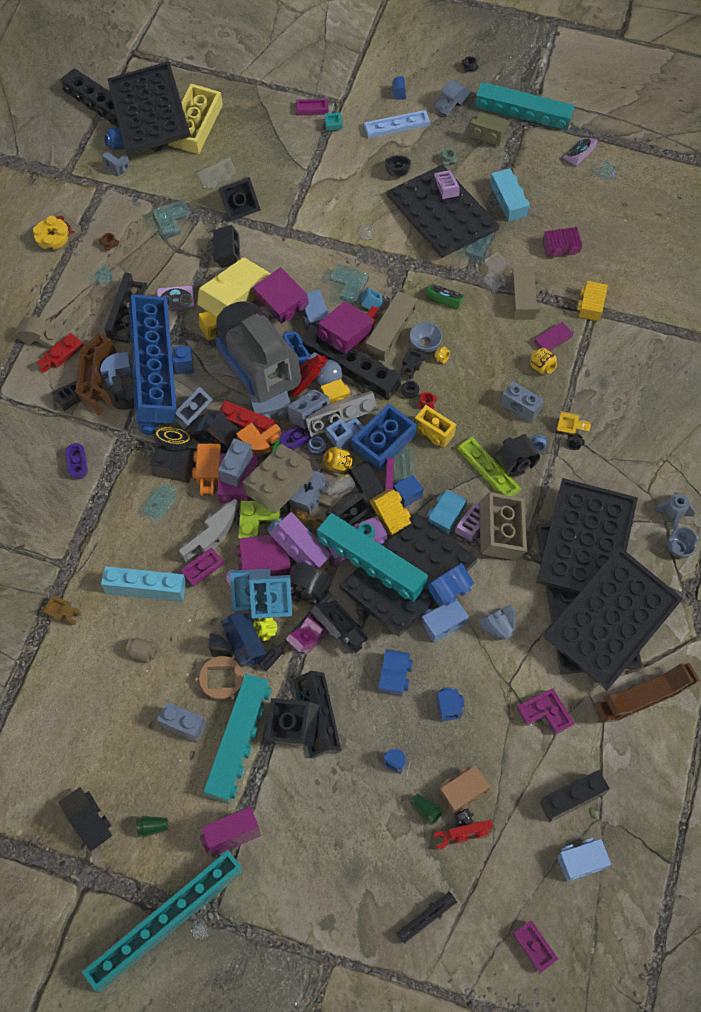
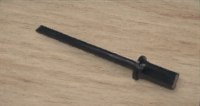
M328 591L317 604L326 603L333 596L332 593ZM310 611L290 633L299 630L306 618L313 615V613ZM286 638L278 646L273 643L271 650L258 662L259 666L265 671L281 655H285L282 650L289 643Z

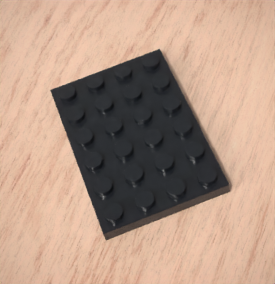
M170 61L107 78L127 155L191 137Z
M440 165L387 191L388 198L441 258L499 230V224L457 179L459 196L442 198L434 173L448 171L444 165Z
M562 478L536 583L579 594L619 546L627 551L638 497Z
M417 514L411 520V524L398 531L383 545L428 575V583L461 563L467 571L477 563L475 556L433 524L429 523L420 514ZM358 567L339 585L340 590L398 637L436 602L427 586L413 602L410 599L403 598L395 589L386 587L378 578L368 575L366 570Z
M619 546L543 637L607 691L683 598Z

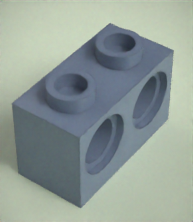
M315 389L311 390L287 406L289 421L303 429L307 428L305 419L329 405V396Z

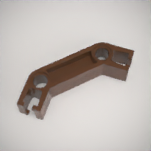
M98 333L80 350L76 393L82 404L98 416L104 411L98 405V401L104 402L108 407L112 405L106 391L101 389V365L107 357L117 352L111 339H105L101 333Z
M680 663L663 675L621 693L609 694L604 697L603 702L598 701L593 705L603 723L619 721L678 695L700 680L690 663L685 665Z

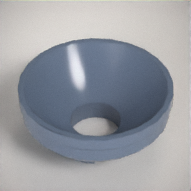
M418 323L410 331V342L416 350L431 352L436 350L441 344L442 332L433 323ZM427 339L430 341V344L424 346L420 341Z

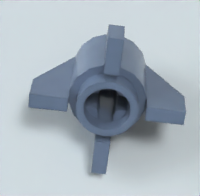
M676 492L670 500L657 505L655 508V512H666L668 517L673 519L672 530L677 529L679 519L683 516L694 517L695 509L689 502V499Z
M511 604L479 619L482 628L496 638L501 637L502 640L513 636L512 631L515 630V610Z

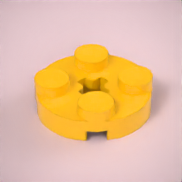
M49 216L33 228L36 243L41 248L53 247V249H58L68 241L69 230L65 222L56 219L55 216Z

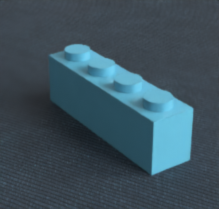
M105 566L101 582L105 594L183 602L186 589L184 574Z

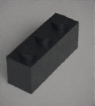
M597 770L543 797L540 805L549 822H552L606 795L610 788L600 770Z

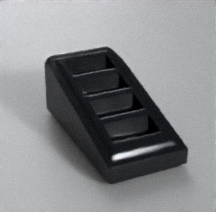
M77 381L52 392L54 400L63 411L81 401L74 391Z

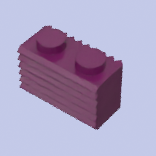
M578 227L546 230L542 240L547 257H559L563 254L575 255L581 251L583 244Z

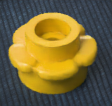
M446 347L438 348L435 353L437 363L445 364L450 356V350Z

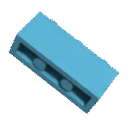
M510 168L492 173L490 186L507 221L527 217L530 204L528 199L524 197L522 187H519L516 175H513Z

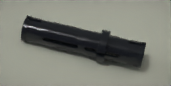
M448 891L447 894L435 903L431 902L428 904L429 907L396 932L402 943L406 944L408 940L437 918L441 919L443 913L457 904L455 897ZM425 918V920L422 923H420L418 926H416L413 930L410 931L411 928H413L415 925H417L420 921H422Z

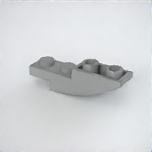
M370 391L356 397L351 395L329 404L311 414L305 420L312 437L326 432L328 426L340 419L345 423V421L378 409L374 394Z
M236 499L225 503L218 512L209 515L205 521L206 530L200 531L192 541L186 542L181 546L179 554L185 563L189 562L200 552L203 554L210 548L215 550L224 540L238 514L239 509Z

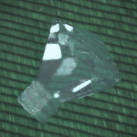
M605 162L600 169V174L605 179L614 177L616 173L615 166L610 164V162Z
M105 264L95 274L96 280L104 284L112 280V274L108 270L109 267Z

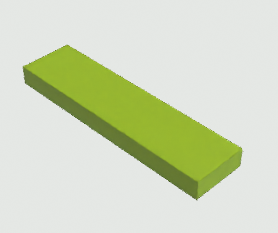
M470 437L458 446L457 450L498 494L515 496L521 491L519 485L509 477L473 437Z

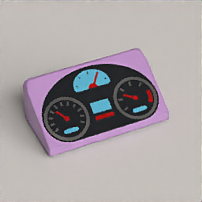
M582 138L563 158L577 167L596 148L598 140Z
M192 286L157 289L158 297H167L168 310L194 308Z

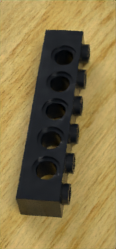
M312 324L301 336L302 345L309 354L316 352L321 356H325L327 360L337 362L341 366L343 375L383 398L390 400L401 385V375L397 371L387 368L380 361H375L366 353H361L354 348L350 349L346 354L342 353L317 337L318 327Z

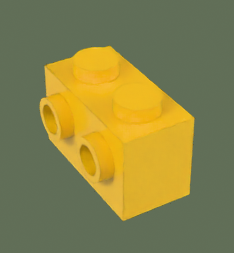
M427 405L415 417L414 423L417 424V433L426 436L437 446L440 445L445 448L455 436L456 424Z

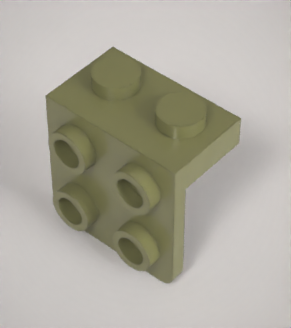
M481 112L477 119L472 118L470 122L469 137L500 146L510 122Z

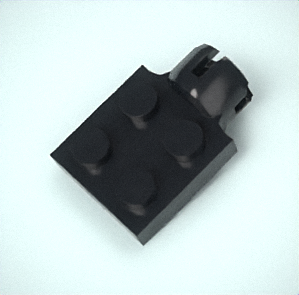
M336 600L314 605L310 610L315 615V619L325 626L330 636L336 640H342V645L349 653H357L363 648L362 643L364 641L368 642L367 635Z

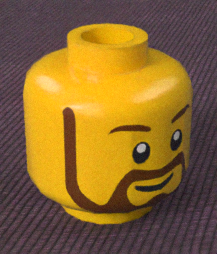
M540 348L532 352L530 365L542 375L550 374L556 369L557 358L548 349Z
M331 447L323 456L324 465L330 471L344 473L352 465V457L349 451L345 449Z

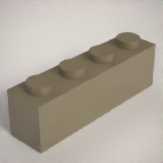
M398 291L395 297L392 296L387 310L384 309L381 314V320L379 323H375L371 336L368 335L365 339L366 354L385 362L417 310L416 298Z

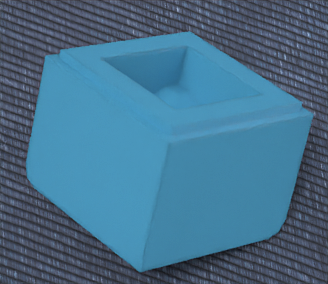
M366 287L360 297L361 305L368 309L372 306L379 309L383 303L382 295L369 287Z

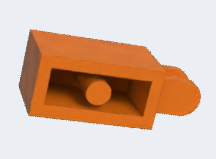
M198 444L197 451H194L196 467H193V479H196L197 486H200V496H204V494L214 496L215 486H218L220 454H222L221 444Z

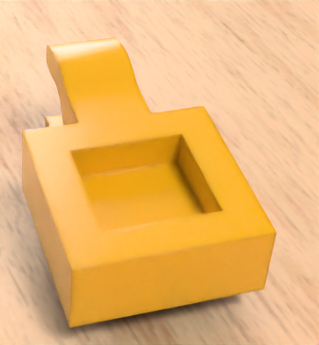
M561 411L557 430L573 434L576 432V429L589 431L591 422L579 420L578 414Z

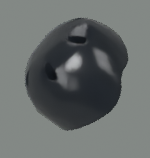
M403 155L388 157L385 160L386 171L392 177H403L410 171L411 159Z

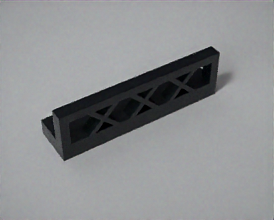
M124 273L104 329L106 337L112 341L128 343L130 325L129 321L123 323L122 317L129 314L127 303L130 302L133 287L141 288V291L134 295H145L147 283L133 281L131 273ZM122 329L126 331L125 337L116 334Z
M309 671L293 679L297 700L308 701L310 699L312 703L319 705L314 744L316 739H318L321 749L316 751L314 745L313 747H307L309 757L314 759L325 753L336 754L341 752L325 673ZM306 680L307 688L304 692L302 689L301 682Z

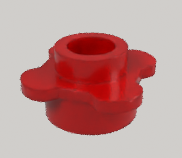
M423 392L420 394V401L417 402V406L424 408L427 405L434 410L437 396L430 392Z

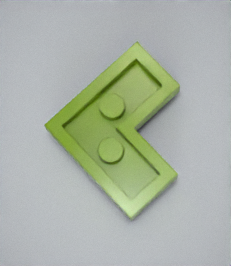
M241 501L238 539L259 536L260 522H279L280 510L275 514L256 501Z

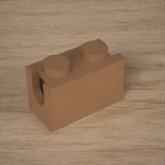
M476 766L471 769L469 767L464 768L458 773L459 777L454 780L449 778L441 784L442 788L439 794L453 815L489 792L490 786Z

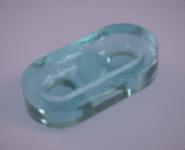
M160 486L148 501L145 511L150 519L157 520L162 518L176 499V493L172 486Z

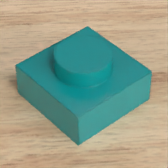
M341 112L325 114L326 131L343 129Z

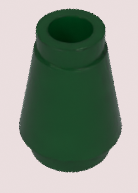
M416 794L410 801V804L413 805L425 823L429 822L433 825L442 815L440 806L420 794Z
M142 816V818L136 819L137 836L145 838L168 831L167 817Z

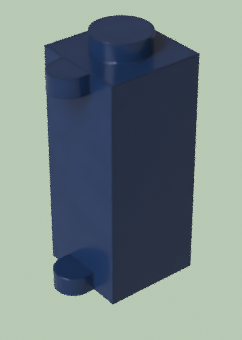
M233 613L227 619L221 621L223 630L240 667L258 664L266 655V652L248 614Z

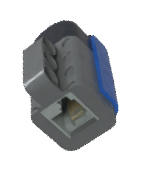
M241 301L230 304L222 309L216 319L217 332L215 340L217 349L251 395H256L261 402H266L285 391L288 392L296 388L301 382L298 356L260 308L252 302Z

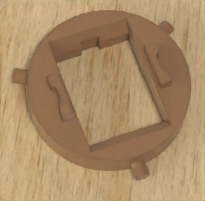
M232 655L231 658L218 656L210 659L203 665L199 677H195V681L200 682L203 692L209 698L217 701H225L231 698L233 700L236 699L244 675L239 663L234 660L236 658L235 655ZM235 668V687L208 689V670Z

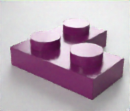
M553 688L517 706V710L527 726L545 717L555 735L575 724Z

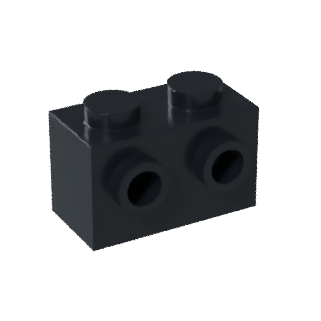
M233 225L213 230L214 261L221 268L231 266L241 259L239 233Z
M353 491L327 510L325 514L328 517L333 513L352 526L354 522L364 517L373 507L364 492Z

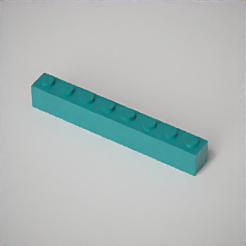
M227 850L82 971L93 989L98 993L104 991L244 872L241 865L230 851Z

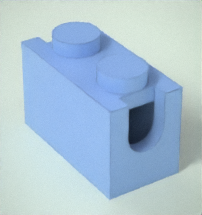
M590 838L581 842L582 846L575 848L574 845H569L561 849L562 852L557 857L567 882L608 869L611 866L602 839L595 841L594 838Z

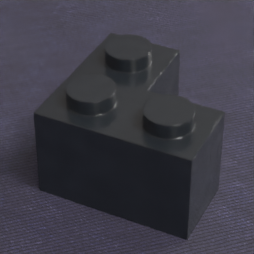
M218 411L198 415L188 434L200 444H221V450L226 454L233 439H237L236 433L240 431V428L236 424L231 423L224 413Z
M79 787L58 802L66 818L90 852L113 836L109 830L112 825L105 815L100 817L98 812L101 809L89 791L85 793Z

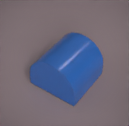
M403 76L395 77L392 81L393 97L397 100H404L406 98Z
M391 749L385 754L383 765L398 774H402L406 762L405 754L399 749Z

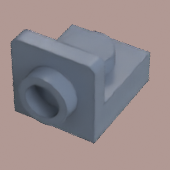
M107 151L102 155L104 166L117 176L126 172L130 167L129 158L126 154L120 159Z

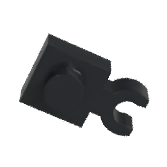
M409 347L402 361L404 366L401 368L400 375L403 377L405 372H409V379L412 380L414 369L420 370L426 353Z

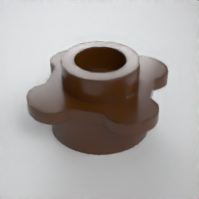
M105 233L99 239V243L104 246V250L109 251L114 246L119 245V240L115 239L114 234Z

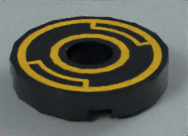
M166 426L160 427L154 432V442L158 446H166L168 450L187 449V446L191 445V435L181 428Z

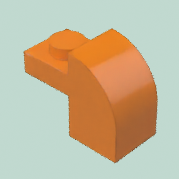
M250 423L236 433L238 440L252 445L253 454L263 455L270 452L269 443L273 444L280 438L281 429L275 424L260 434L256 427Z

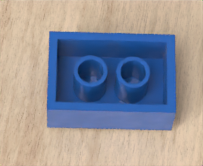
M387 404L351 439V450L380 472L386 466L388 458H394L416 437L417 424L391 404Z

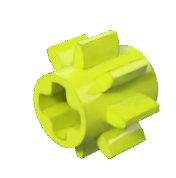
M273 617L254 620V629L258 637L262 638V641L271 640V636L276 635L277 624Z

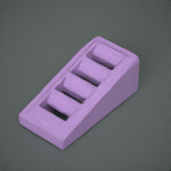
M451 170L434 173L443 199L459 196V185Z
M475 502L455 529L456 534L470 542L473 541L480 530V520L478 521L471 517V515H474L480 519V514L474 511L475 509L480 511V505ZM468 520L474 522L476 526L469 523ZM464 525L472 528L473 530L471 531L467 529L466 527H464Z

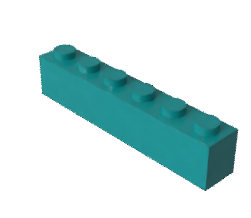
M481 82L475 102L476 108L568 130L575 108L573 104Z
M333 513L317 529L318 540L322 545L331 547L336 554L346 557L354 566H360L366 570L368 575L378 578L386 587L395 589L405 599H410L414 602L428 584V575Z
M245 674L204 789L205 797L230 804L231 799L236 798L239 788L236 786L238 779H242L245 772L243 764L245 759H249L252 746L250 744L252 738L256 739L259 731L258 721L263 719L266 707H263L264 703L271 697L272 688H270L269 680Z

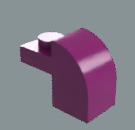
M313 614L306 618L299 630L289 633L286 640L293 649L300 653L308 654L321 642L328 630L315 619Z

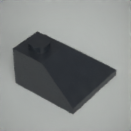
M250 177L240 178L218 188L229 221L261 210Z
M164 445L156 447L150 462L152 475L189 483L193 467L196 463L194 462V451H197V449L187 447L184 450L174 451L166 449Z

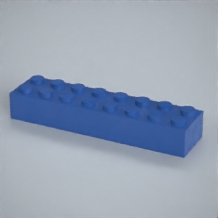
M131 294L129 325L135 421L173 423L176 413V398L167 297Z

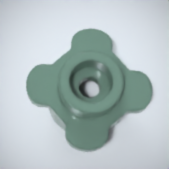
M445 149L440 153L444 165L458 162L456 152L453 149Z

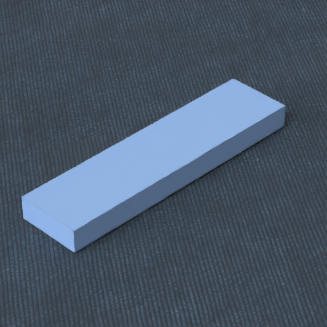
M426 110L364 123L368 139L430 126Z

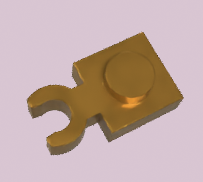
M294 509L292 511L305 527L309 526L317 530L324 522L322 519L313 518V515L307 514L308 512L303 509Z
M52 595L42 611L45 615L60 622L65 617L72 625H76V621L71 618L72 615H82L78 608H70L72 606L70 602L55 595Z

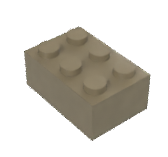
M281 444L243 481L246 494L276 514L313 476L311 463Z
M489 492L480 501L482 555L517 560L527 552L524 498Z

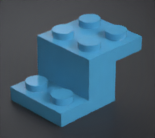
M270 569L230 571L232 611L251 610L252 618L292 616L290 575L271 576Z

